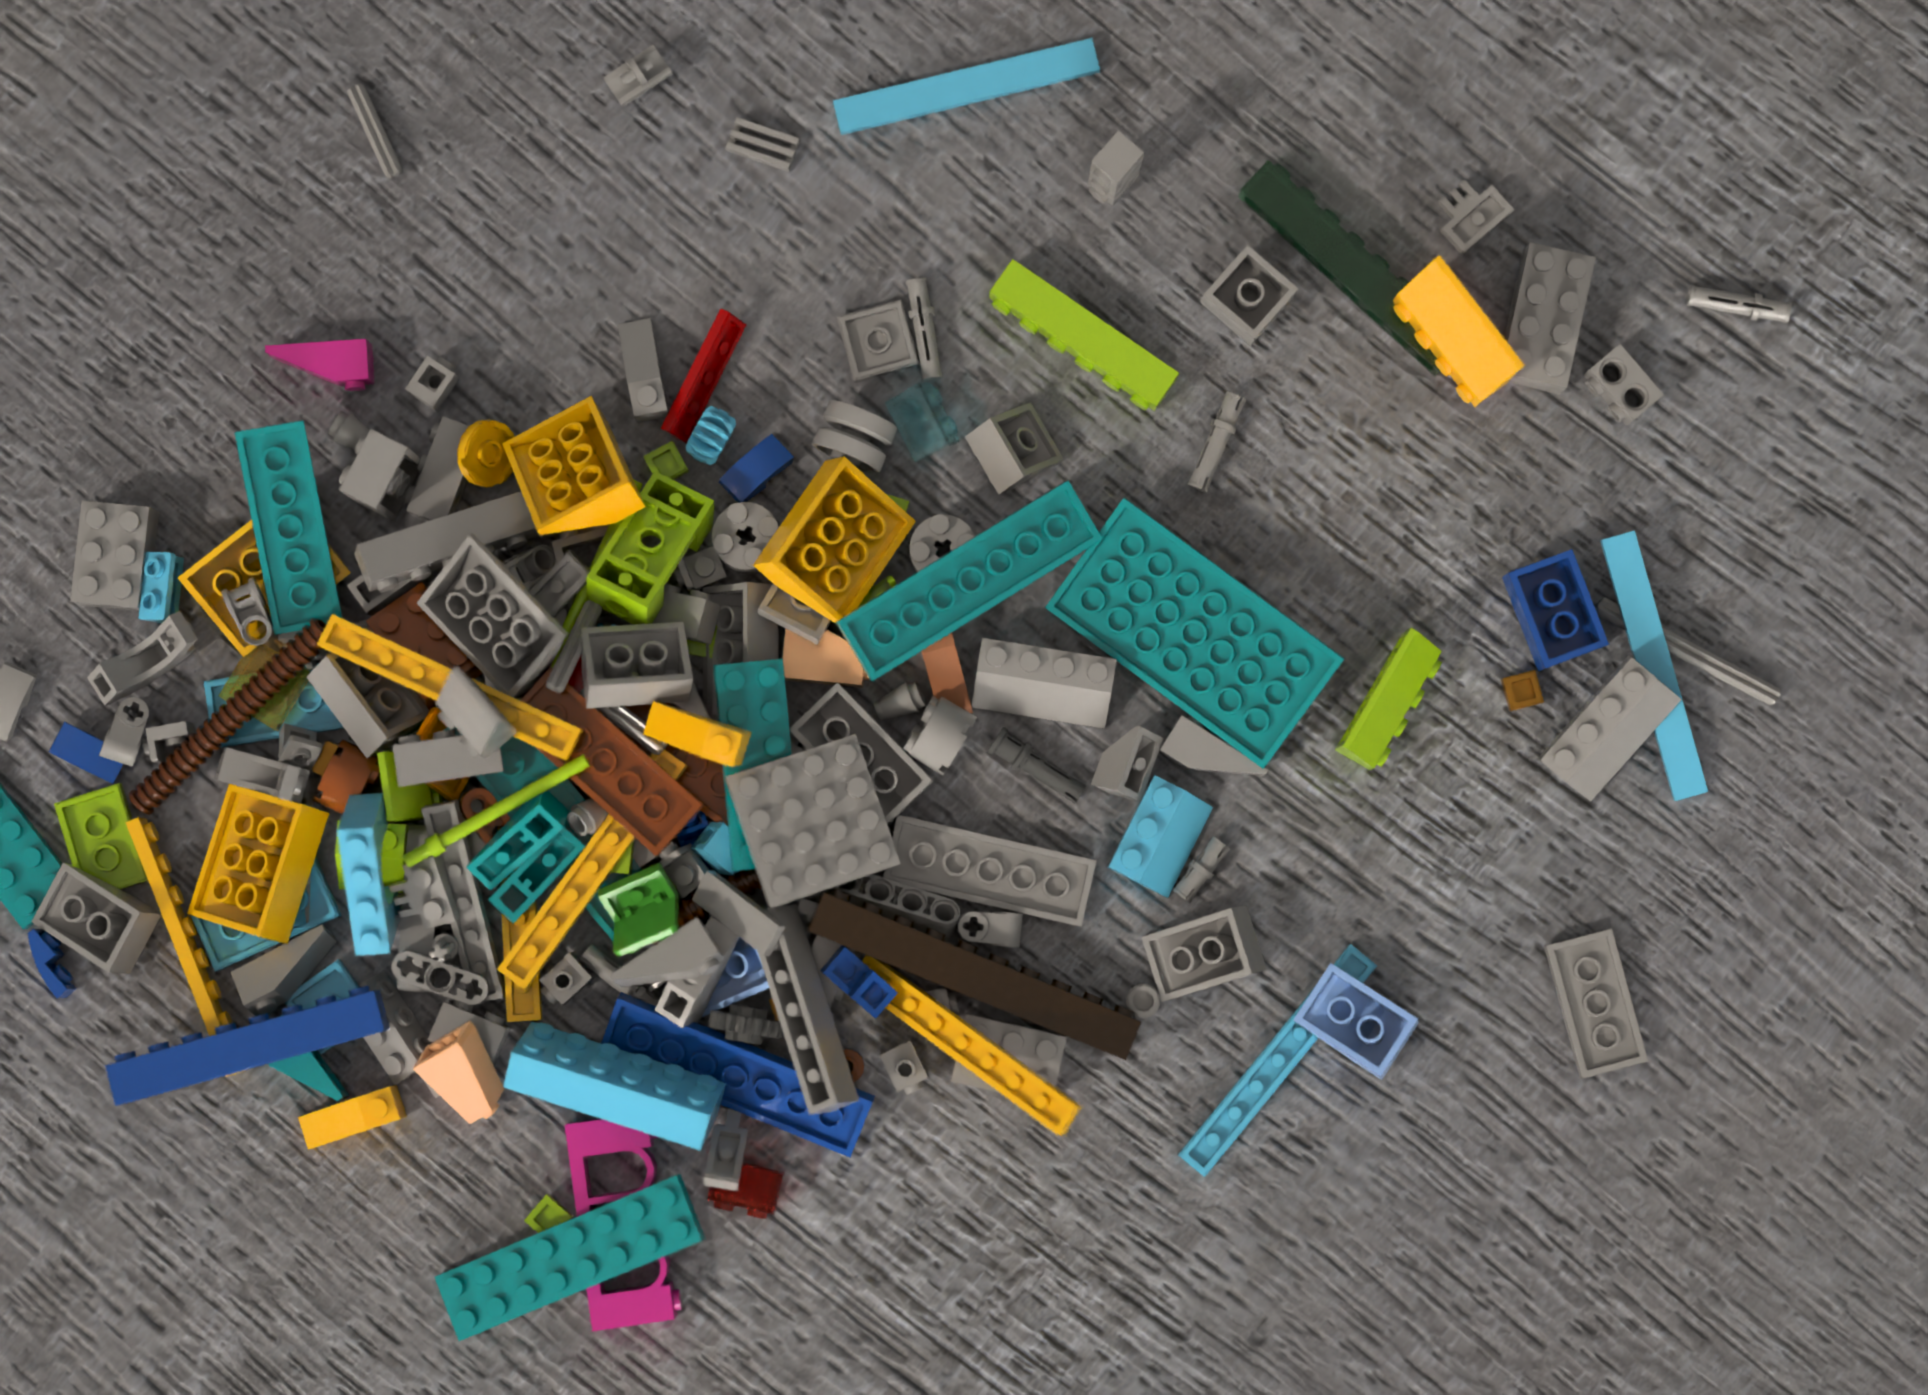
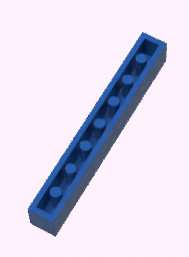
M369 985L349 990L350 997L338 1001L335 995L315 1000L316 1007L303 1010L302 1004L281 1009L283 1016L270 1019L269 1013L249 1018V1025L238 1029L235 1023L215 1028L216 1035L203 1038L202 1032L181 1037L183 1044L170 1047L168 1041L148 1047L149 1053L136 1057L135 1051L114 1056L116 1063L105 1065L115 1106L391 1030L380 990L370 991Z

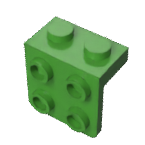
M660 863L598 889V898L614 922L613 951L616 956L636 953L643 946L657 940L662 941L677 931L679 893Z

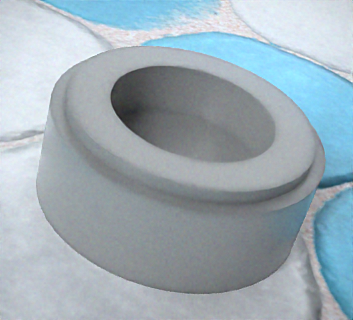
M1137 984L1128 991L1126 1006L1129 1010L1135 1012L1134 1016L1148 1018L1159 1009V993L1151 985Z

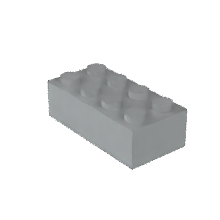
M1532 242L1525 247L1520 261L1504 333V339L1525 366L1508 383L1561 394L1567 388L1596 257Z

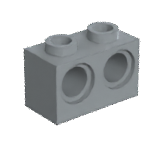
M1621 344L1616 346L1583 374L1587 379L1585 381L1587 388L1596 397L1601 395L1609 405L1607 409L1611 416L1618 422L1623 421L1626 426L1664 395ZM1603 367H1611L1616 371L1617 380L1615 382H1610L1604 378ZM1626 392H1632L1637 395L1639 399L1638 407H1630L1625 402Z

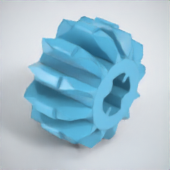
M713 406L706 408L688 439L686 452L701 463L704 462L708 465L716 463L736 427L735 418L721 408L718 409Z

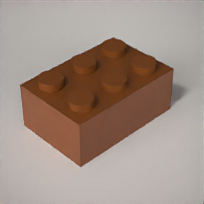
M422 582L366 620L370 632L450 669H454L457 666L472 679L483 674L417 604L418 600L427 590ZM416 692L428 710L437 706L435 700Z

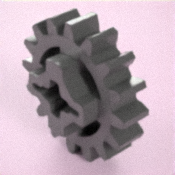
M732 1004L730 1005L729 1012L710 1011L708 1027L726 1030L725 1039L762 1044L763 1036L782 1038L783 1033L780 1021L766 1019L767 1010Z

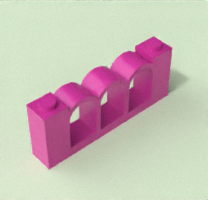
M601 1118L565 1124L577 1217L594 1210V1204L614 1202L652 1186L657 1175V1164L654 1155L649 1151L648 1147H652L654 1139L659 1137ZM631 1151L638 1154L645 1161L647 1177L639 1188L592 1195L587 1156ZM666 1255L658 1259L660 1274L657 1280L651 1284L605 1291L604 1282L587 1288L592 1332L675 1320L678 1316L677 1310H682L680 1289L674 1290L673 1281L665 1282L670 1270L669 1256Z

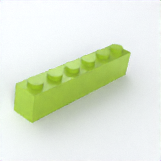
M1014 259L1011 260L989 292V298L993 300L991 305L997 311L1006 316L1012 313L1020 319L1019 325L1034 335L1038 331L1047 337L1046 343L1062 354L1066 350L1076 357L1074 362L1079 367L1089 373L1095 370L1103 376V383L1117 392L1121 388L1130 394V401L1142 410L1146 411L1149 407L1155 411L1178 378L1179 372Z

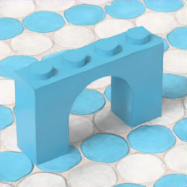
M383 793L349 795L337 829L355 956L390 954L400 922L397 912L400 910V905H395L393 900L394 897L398 896V892L391 893L389 886L383 887L381 855L382 843L388 826Z

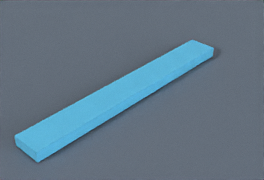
M1089 38L833 100L840 133L845 135L1100 73V67L1093 40Z
M1635 531L1600 540L1633 658L1682 699ZM1681 700L1654 730L1674 801L1708 792L1684 703Z
M1352 944L1347 946L1333 964L1362 983L1365 982L1377 967L1374 962ZM1311 992L1177 1154L1204 1177L1318 1039L1317 1036L1293 1021Z

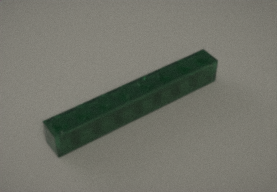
M1268 160L1241 188L1238 197L1435 377L1440 372L1435 364L1436 356L1429 348L1425 350L1418 343L1414 336L1415 329L1409 321L1404 323L1397 316L1393 308L1395 303L1392 300L1409 281L1401 276L1397 278L1388 270L1390 266L1385 259L1378 254L1372 255L1363 247L1365 245L1364 241L1356 233L1345 231L1339 225V218L1327 208L1322 210L1314 202L1316 198L1304 186L1298 188L1290 180V173L1278 163L1273 165Z

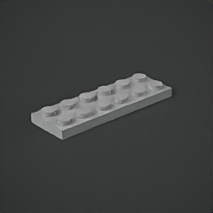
M897 816L892 840L901 864L885 869L883 878L936 894L1082 927L1097 860L907 816Z

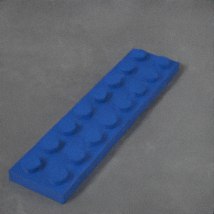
M622 992L619 994L601 1044H613L626 1052L644 1054L652 1060L667 1065H679L684 1070L692 1073L713 1076L716 1080L726 1083L721 1105L851 1157L875 1095L856 1088L859 1101L833 1112L809 1115L793 1062L745 1042L725 1039V1034L696 1022L681 1028L656 1012V1006Z

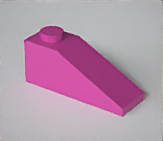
M367 339L265 346V353L271 358L338 386H345L346 391L365 390V385L375 384L373 348Z

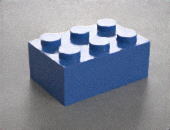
M1572 549L1511 571L1502 577L1538 671L1609 645Z

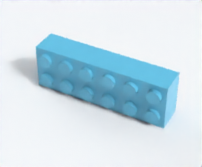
M531 1022L511 1052L503 1087L701 1150L718 1117L726 1083L718 1081L710 1075H699L686 1071L679 1065H667L652 1060L644 1054H633L620 1050L613 1044H601L586 1039L585 1036L578 1033H567L554 1029L553 1026L547 1023Z

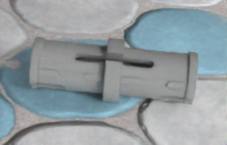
M1213 836L1197 859H1192L1189 863L1191 867L1173 891L1191 903L1207 879L1211 880L1213 878V871L1230 851V848Z

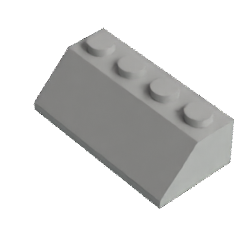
M743 582L703 587V592L710 594L709 601L721 605L716 623L718 629L713 657L709 658V644H706V657H703V703L713 720L718 721L713 665L778 659V624L757 614L758 608L772 584Z
M982 638L971 707L1105 729L1117 659Z
M1628 655L1541 753L1539 759L1568 785L1589 801H1592L1682 699L1633 657Z
M838 682L789 728L790 732L807 750L856 734L887 825L933 783V780Z

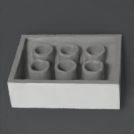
M474 534L467 537L417 602L425 613L497 689L513 698L528 692L550 668L568 634Z

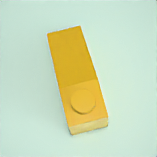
M657 701L652 703L643 733L697 756L731 767L742 765L751 736L750 731Z
M393 1085L300 1116L298 1119L309 1150L405 1118L407 1115L398 1087Z

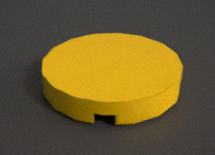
M491 419L478 420L468 426L461 436L457 448V463L462 475L470 483L486 488L493 487L496 484L505 482L513 472L502 443L515 436L506 424Z

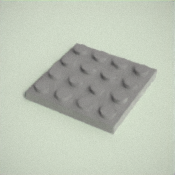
M856 734L725 777L769 909L901 864Z

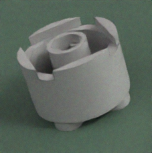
M752 502L733 503L722 511L714 523L712 530L714 549L722 562L733 571L742 574L759 572L753 564L775 534L779 525L773 514L759 504ZM752 531L755 541H748L745 546L742 545L743 542L740 535Z
M937 514L924 520L915 529L910 540V558L915 571L918 572L940 558L937 556V545L944 546L949 544L950 551L975 537L970 526L960 518L952 515Z
M933 696L923 712L921 721L924 723L922 727L917 724L914 726L903 749L908 751L907 754L911 758L943 775L945 769L950 766L967 738L966 731L969 726L973 727L977 717L942 696L939 699Z

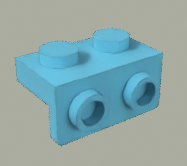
M146 552L138 619L163 623L169 615L178 612L181 582L177 577L183 573L184 558L177 557L174 553Z

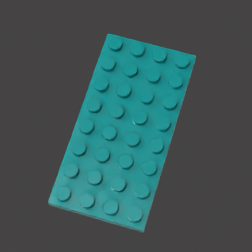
M1123 498L1099 531L1103 539L1086 549L1045 608L1109 656L1117 659L1120 664L1264 769L1345 658L1127 498Z

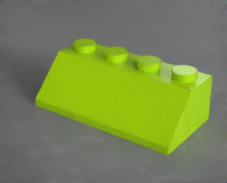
M1409 628L1402 633L1335 750L1368 770L1374 769L1376 764L1382 767L1392 750L1387 747L1393 735L1399 737L1408 723V720L1404 718L1410 706L1416 708L1425 693L1421 686L1427 677L1433 679L1442 662L1438 660V657L1442 651L1413 628Z

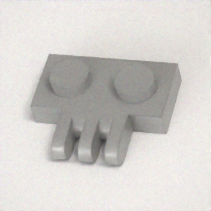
M1463 179L1458 183V187L1465 194L1464 197L1454 188L1448 192L1455 205H1452L1445 197L1438 201L1439 206L1452 219L1442 227L1440 232L1462 256L1514 211V208L1493 185L1479 195Z
M431 855L410 868L406 864L402 865L407 879L389 885L391 893L401 890L405 893L393 898L395 905L405 903L409 905V907L397 911L400 918L420 914L424 929L452 923L460 918L439 855L437 857Z

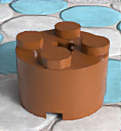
M342 739L338 747L344 750L343 752L339 751L337 755L333 754L317 788L323 794L315 795L313 801L343 815L349 795L366 794L365 791L369 783L372 785L377 783L380 777V770L376 754L367 759L358 746Z

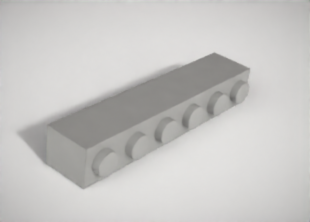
M520 491L357 544L354 555L369 592L377 589L380 592H386L399 586L398 582L410 578L414 582L429 577L432 574L431 571L444 568L471 534H474L494 555L496 553L495 550L508 547L509 550L516 549L525 545L528 539L537 536L540 539H546L556 535L558 532L543 535L538 533L523 494Z
M780 905L771 909L767 908L765 910L786 927L771 955L763 956L759 952L758 954L809 1115L833 1112L859 1101L803 923L797 905Z

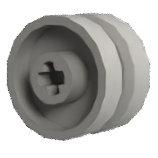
M829 400L823 417L835 429L829 427L818 428L812 446L833 459L845 456L859 469L880 473L886 460V455L883 450L875 445H892L898 428L893 423L869 411L844 402Z

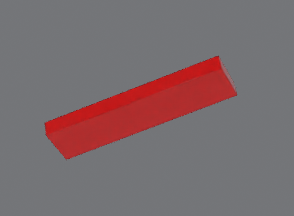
M720 308L660 428L683 443L687 444L746 327L744 322L729 311Z

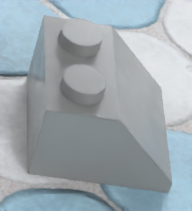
M1031 402L989 418L965 436L998 495L1019 487L1064 460Z

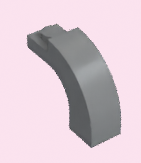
M181 611L169 615L152 635L135 647L99 663L87 678L106 706L138 691L172 670L194 652L196 648L193 644L198 638L194 633L192 625L186 621Z
M223 747L214 779L284 800L301 803L310 770Z

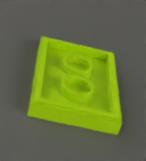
M122 783L54 803L73 866L120 890L148 881L125 823L132 820V815Z

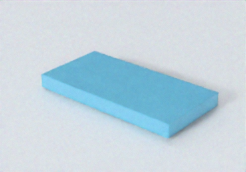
M305 665L302 671H296L297 676L294 679L289 678L287 686L282 685V690L279 693H273L274 698L272 700H266L267 704L265 707H258L259 712L256 715L251 714L252 718L249 722L244 721V726L241 729L236 728V734L228 736L229 741L221 743V748L279 739V732L284 723L317 733L344 729V727L307 679L312 670H307ZM257 673L204 681L208 717L212 719V713L214 711L219 712V706L222 704L227 705V699L229 697L234 698V692L242 690L241 686L244 683H250L249 678L252 675L257 676Z
M316 857L311 869L309 921L306 923L305 908L309 903V894L305 889L289 939L342 916ZM191 915L215 972L280 944L277 941L258 937Z

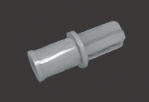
M453 931L444 932L436 936L432 941L429 955L431 958L436 957L439 963L454 958L458 952L459 945L453 935Z

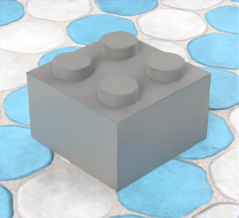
M1247 245L1203 294L1200 303L1251 346L1295 297L1299 288Z

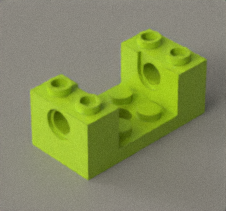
M656 471L653 472L640 492L645 508L623 519L586 577L587 601L590 600L601 605L602 609L633 625L653 623L664 605L665 584L687 549L690 548L696 552L698 551L712 529L714 521V500ZM646 536H655L660 540V544L649 548L644 546L641 541Z

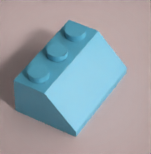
M1154 775L1107 868L1168 898L1213 807L1186 790Z

